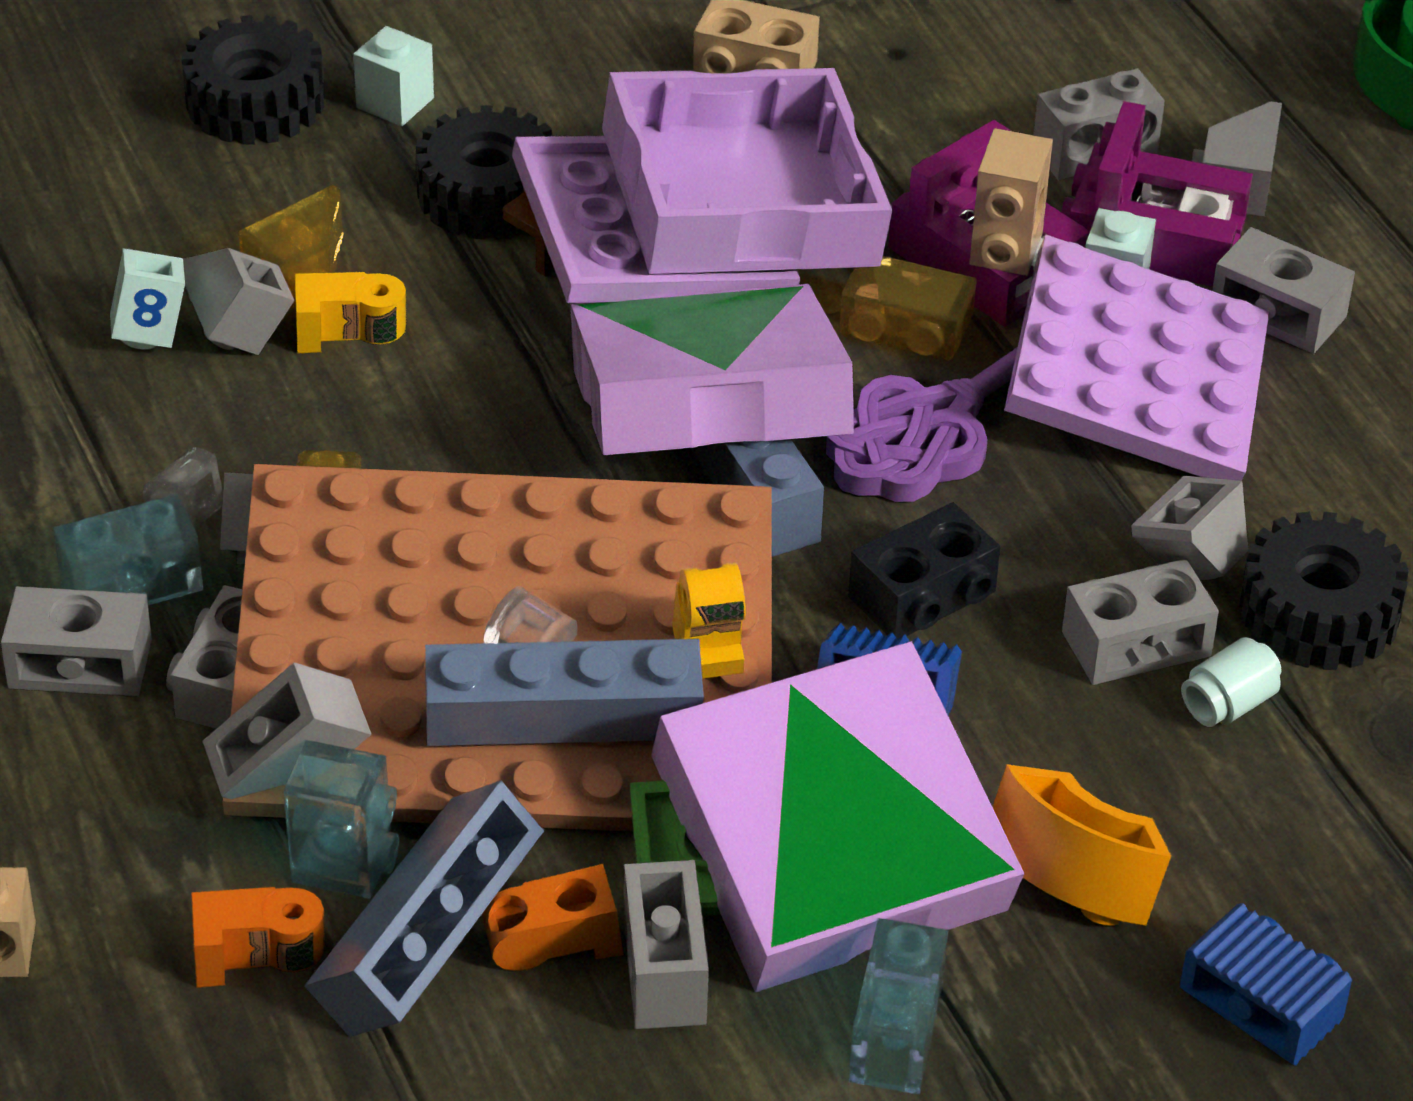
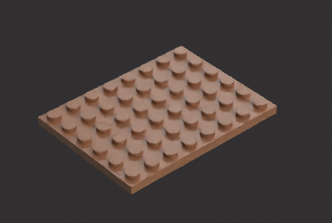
M254 464L231 716L292 663H297L351 679L372 735L324 774L234 799L223 797L224 815L432 823L451 798L501 780L541 828L633 831L630 783L662 781L651 756L654 741L427 746L425 645L675 639L672 620L676 582H679L681 569L698 568L707 570L719 568L726 563L736 562L742 578L746 616L742 622L741 646L745 658L744 673L702 679L703 703L772 683V487Z

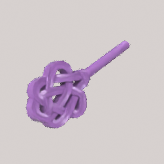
M1017 348L972 379H954L930 387L922 386L911 377L896 375L876 378L869 382L860 392L857 408L853 409L854 434L827 436L826 454L834 461V480L843 491L858 496L880 495L894 502H914L930 494L937 483L963 479L979 471L986 458L988 439L984 426L976 419V416L979 414L980 408L983 407L984 399L1011 380Z

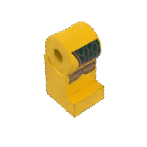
M365 272L295 274L297 354L321 352V341L363 340L371 344H386L399 339L405 333L406 288L404 283L397 277L379 273L365 274Z
M726 563L719 568L707 570L698 568L681 569L679 582H676L672 620L675 639H699L702 679L744 673L745 658L741 646L742 622L746 616L742 578L737 563Z

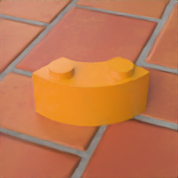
M1006 764L992 808L1024 872L1023 879H1026L1044 892L1080 908L1088 919L1098 924L1111 926L1123 921L1146 926L1171 858V854L1153 819L1128 813L1102 802L1082 788L1071 773Z

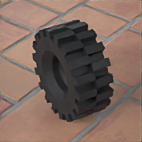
M253 15L241 16V23L232 24L230 19L227 18L218 21V30L214 31L207 26L199 31L200 40L191 38L186 44L187 52L183 51L181 58L186 111H189V118L193 124L201 123V131L209 136L218 130L220 140L230 143L235 136L242 137L243 144L255 145V138L266 137L267 144L278 142L280 133L285 132L290 138L299 134L300 123L310 127L316 122V113L321 114L324 109L325 87L321 45L319 41L313 42V34L305 28L298 32V25L293 21L287 19L283 25H278L275 16L265 15L263 22H253Z
M480 105L481 112L471 113L469 107L457 109V118L452 119L447 114L436 118L437 128L427 125L422 131V139H418L416 143L417 198L419 199L423 214L430 213V221L438 227L448 222L449 233L459 236L464 229L470 230L472 239H484V232H495L496 239L508 238V230L514 228L520 235L526 233L503 219V207L525 192L512 157L515 137H551L552 128L547 123L537 126V116L529 112L520 118L517 117V108L505 106L503 112L499 113L493 112V105Z
M1310 511L1296 514L1294 524H1290L1285 517H1281L1273 521L1272 531L1263 527L1256 534L1255 544L1251 543L1247 552L1239 607L1242 608V622L1245 627L1253 625L1251 637L1256 642L1264 643L1270 640L1272 642L1271 649L1280 659L1287 652L1297 655L1295 665L1309 668L1310 659L1322 660L1323 670H1337L1338 662L1341 659H1346L1350 668L1363 665L1365 652L1375 659L1383 654L1385 643L1392 644L1400 623L1409 573L1407 562L1400 563L1402 552L1398 546L1392 544L1384 547L1385 533L1377 528L1369 534L1362 531L1364 521L1354 517L1350 518L1348 524L1336 522L1338 513L1323 512L1322 520H1312ZM1307 582H1326L1334 584L1340 587L1341 589H1322L1315 587Z

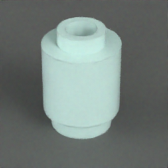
M1247 637L1240 638L1191 670L1189 679L1183 682L1181 687L1185 705L1193 717L1207 727H1212L1219 722L1222 725L1230 724L1278 693L1281 684L1280 662L1273 650L1266 644L1258 643Z

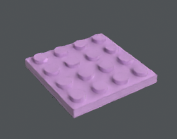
M515 137L512 157L567 303L620 302L677 294L799 285L800 277L796 269L649 274L605 137Z
M1045 235L1036 258L1004 411L1200 477L1242 481L1247 468L1269 311L1252 305L1247 301L1234 299L1196 286L1189 281L1178 280L1140 267L1133 262L1123 261L1084 248L1077 243Z

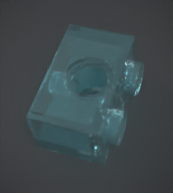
M178 494L53 528L60 582L63 589L147 594L148 605L203 590L198 536Z
M306 740L284 788L292 883L371 899L381 873L390 874L392 872L399 850V834L391 832L390 828L396 807L397 790L396 787L388 786L386 756Z
M878 918L853 1025L849 1082L920 1095L943 987L949 930Z

